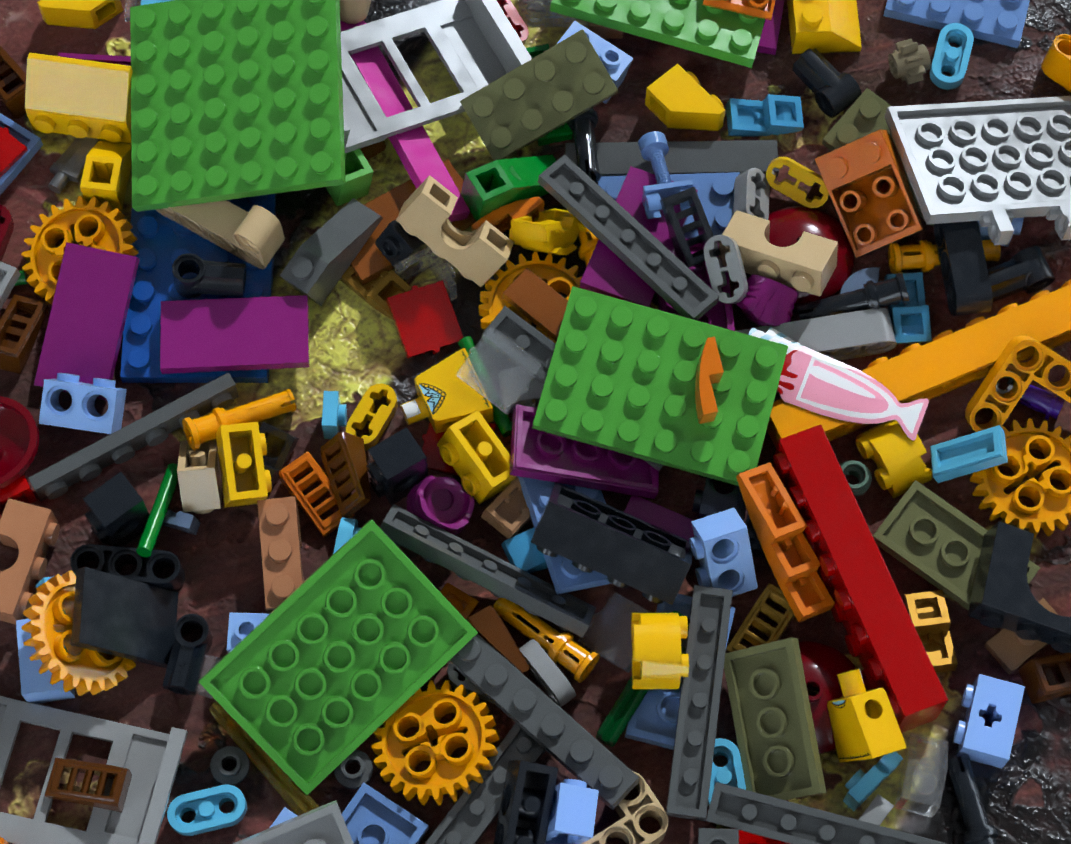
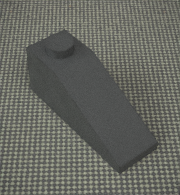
M353 198L299 247L279 276L303 295H308L309 299L322 306L383 218Z

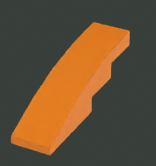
M771 462L738 474L736 478L762 550L797 621L800 623L831 610L835 602L817 573L821 563L803 534L807 524Z

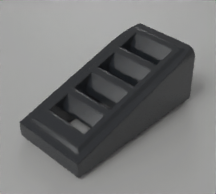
M691 187L660 200L676 256L688 268L705 261V243L714 236L696 189ZM689 201L690 208L675 213L673 206ZM693 214L694 222L681 227L678 220ZM697 228L698 236L686 240L684 233ZM701 242L703 249L691 254L689 247ZM719 248L713 251L714 257L721 255Z

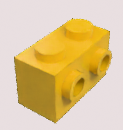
M478 410L449 426L437 444L443 460L454 468L461 478L465 491L469 495L474 496L479 505L503 491L516 478V476L510 475L511 455Z
M258 422L221 425L216 432V442L225 508L257 504V500L266 499L268 493L272 491L270 471L264 469L263 456L267 455L265 434L259 432Z

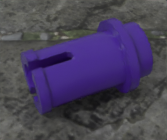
M1030 384L1017 404L1045 414V419L1048 420L1049 417L1057 419L1065 399Z

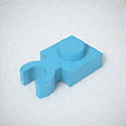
M895 751L884 755L866 774L861 769L858 770L845 784L849 791L844 797L843 802L855 811L900 765L903 758Z

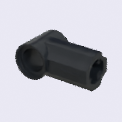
M816 48L806 50L793 64L792 71L815 94V100L819 108L830 118H834L848 108L862 94L856 80L846 72L840 74Z
M1038 246L1021 250L1010 261L988 269L993 302L1024 290L1028 294L1038 292L1048 287L1055 280V276Z
M192 253L182 254L173 262L172 273L175 289L185 298H196L202 294L244 296L246 264L206 261ZM186 273L198 274L193 279L182 278Z
M187 614L182 616L174 626L175 639L162 685L166 690L186 696L196 695L206 654L212 646L213 639L208 624L202 616ZM199 629L203 631L202 637L198 641L187 642L184 640V636L189 630Z

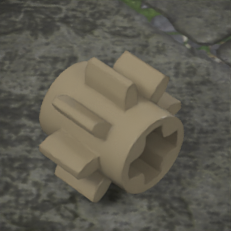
M912 39L895 43L897 50H893V53L888 55L889 68L895 79L901 78L902 81L907 82V85L924 80L923 74L931 68V59L924 44L918 45Z

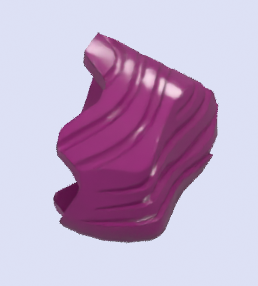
M752 274L747 280L748 292L746 297L741 302L733 305H736V308L740 310L749 322L755 323L757 326H780V324L791 322L795 307L794 303H796L799 293L782 283Z
M431 475L424 478L410 490L406 501L408 512L453 535L459 534L466 524L469 523L474 509L473 496L467 494L459 482L450 477H435Z

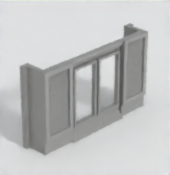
M440 0L341 31L345 153L384 141L390 136L465 112L460 103L462 99L531 60L532 57L496 0ZM425 32L461 93L430 103L394 41ZM381 45L418 107L386 117L350 55Z
M0 696V788L21 722L60 731L34 818L30 819L0 812V837L4 838L9 844H156L187 738V730L172 727L170 734ZM73 734L112 742L106 765L127 768L132 773L122 813L93 807L86 831L46 822L53 798L46 797L45 792L55 758L66 759ZM107 779L103 796L110 795L114 779Z

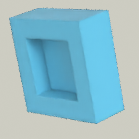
M324 391L322 430L324 439H331L340 432V426L346 427L347 404H341L339 391Z

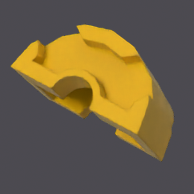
M553 208L539 212V217L535 218L534 221H532L531 216L510 220L509 239L515 245H520L523 249L556 255H568L577 248L573 243L576 241L579 231L586 232L587 228L568 210Z
M896 420L884 422L856 437V446L859 453L864 459L871 458L874 460L878 467L874 471L875 478L883 490L888 489L893 499L906 493L915 480L921 484L932 480V469L927 468L921 459V455L927 453L918 434L915 441L909 439Z
M631 613L632 689H679L681 677L689 676V655L681 654V639H687L688 637L687 616H679L678 613Z

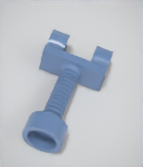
M653 131L644 134L638 141L641 156L643 159L651 161L657 184L643 186L642 203L647 219L661 217L659 211L662 209L660 200L693 187L692 179L671 182L664 158L669 151L666 137L662 132ZM689 201L680 203L681 211L690 208Z

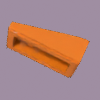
M309 452L304 453L279 471L281 483L291 496H295L298 505L323 537L339 527L342 518L340 510L324 521L319 517L336 505L338 507L329 478ZM308 471L311 472V473H309L308 475H306L305 477H303L301 480H299L298 482H296V483L294 482V481H296L298 478H300L301 476H303L304 474H306ZM318 481L320 485L304 496L302 491ZM326 493L329 495V498L315 508L312 507L311 504Z

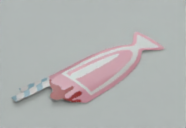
M754 327L751 328L748 335L788 346L777 388L784 402L819 415L859 424H879L896 420L907 437L915 441L929 403L928 399L900 403L889 389L861 370L802 346L772 327L766 333Z

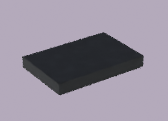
M88 567L77 569L71 645L167 668L175 639L174 626L177 622L178 592Z

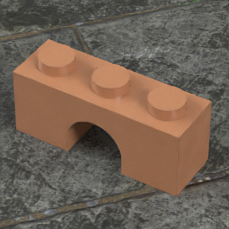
M295 496L257 500L267 614H270L305 581L300 549L302 546L300 517Z
M10 498L7 500L0 519V541L5 546L18 549L19 554L14 565L4 571H0V621L16 625V620L23 619V611L32 606L28 598L34 595L32 592L36 581H40L44 577L47 568L45 556L49 546H54L58 539L60 525L51 509Z

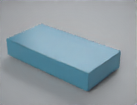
M1000 425L930 446L932 474L937 483L1008 463L1005 432Z

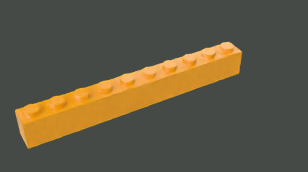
M1071 279L1065 282L1060 289L1049 292V290L1038 292L1030 298L1029 302L1019 306L1017 303L1009 304L1000 309L995 316L987 319L984 316L975 318L967 323L965 328L954 333L952 330L941 332L933 338L932 342L922 346L919 343L912 344L903 349L900 355L891 359L887 357L878 358L871 362L862 372L883 384L900 403H909L918 399H933L987 376L1007 344L1016 336H1030L1050 349L1071 341ZM1025 345L1021 347L1017 352V361L1021 362L1033 357V346ZM779 399L773 403L767 432L777 449L779 439L820 424L829 441L870 424H859L826 417Z

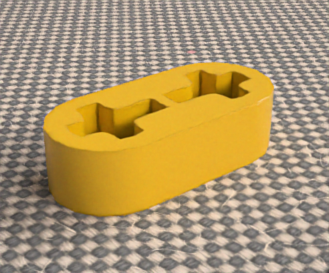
M785 156L773 159L768 165L766 180L773 189L808 208H818L827 201L829 192L821 175ZM783 165L788 166V174L797 179L794 183L786 178L781 182L776 181V173L773 169L775 167L781 169ZM800 182L808 186H813L815 182L820 184L819 191L823 195L821 197L814 196L812 200L806 197L807 190L799 186Z
M383 383L369 387L347 422L346 432L357 436L355 429L362 430L366 423L370 421L368 427L370 436L363 435L361 437L364 439L365 451H368V449L379 442L396 413L398 406L394 389ZM383 396H386L388 406L381 405L376 414H374L375 404L373 399L380 400Z

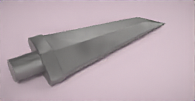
M76 138L49 169L55 176L48 187L53 192L60 194L68 181L79 182L83 174L86 155L101 139Z

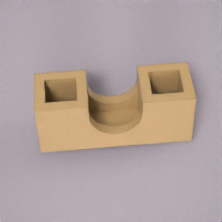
M429 175L403 203L396 221L402 225L408 234L418 237L428 245L436 256L446 259L456 267L464 278L472 280L482 287L508 260L514 242L487 220L478 229L471 232L456 229L450 223L448 217L451 215L458 197Z
M736 210L722 234L737 242L745 273L772 279L801 292H807L820 297L837 267V241L804 231L799 241L787 247L775 246L769 243L770 220ZM719 242L721 253L719 258H721L723 266H727L725 254L730 252V247L723 246Z

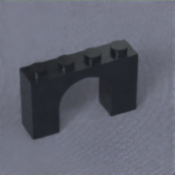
M998 521L984 534L967 616L980 620V623L990 628L1001 627L1015 632L1021 639L1038 640L1050 644L1056 651L1071 653V617L1060 616L1045 609L1035 599L1029 588L1027 568L1034 533Z

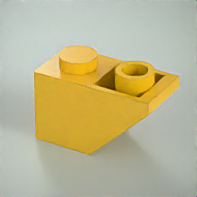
M39 0L37 2L43 20L47 25L97 29L124 11L121 0Z
M678 63L646 88L645 106L668 128L718 131L723 127L725 109L721 100L714 94L710 95L701 86L695 74L691 71L686 72Z
M98 141L86 155L80 189L88 203L94 196L101 203L108 201L114 209H123L132 164L131 144Z

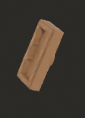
M517 476L483 511L481 516L508 539L514 537L531 519L530 511Z
M1044 598L1039 601L1045 609L1057 614ZM1002 629L988 640L984 647L1010 675L1048 644L1038 640H1024L1019 638L1015 632Z

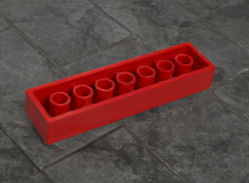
M820 424L779 439L776 453L773 455L772 466L807 524L803 534L821 563L817 573L835 602L831 608L834 619L837 623L842 622L848 634L845 636L847 648L853 657L858 656L864 669L861 670V675L866 689L883 688L886 691L901 733L936 720L948 702L947 695L822 425Z

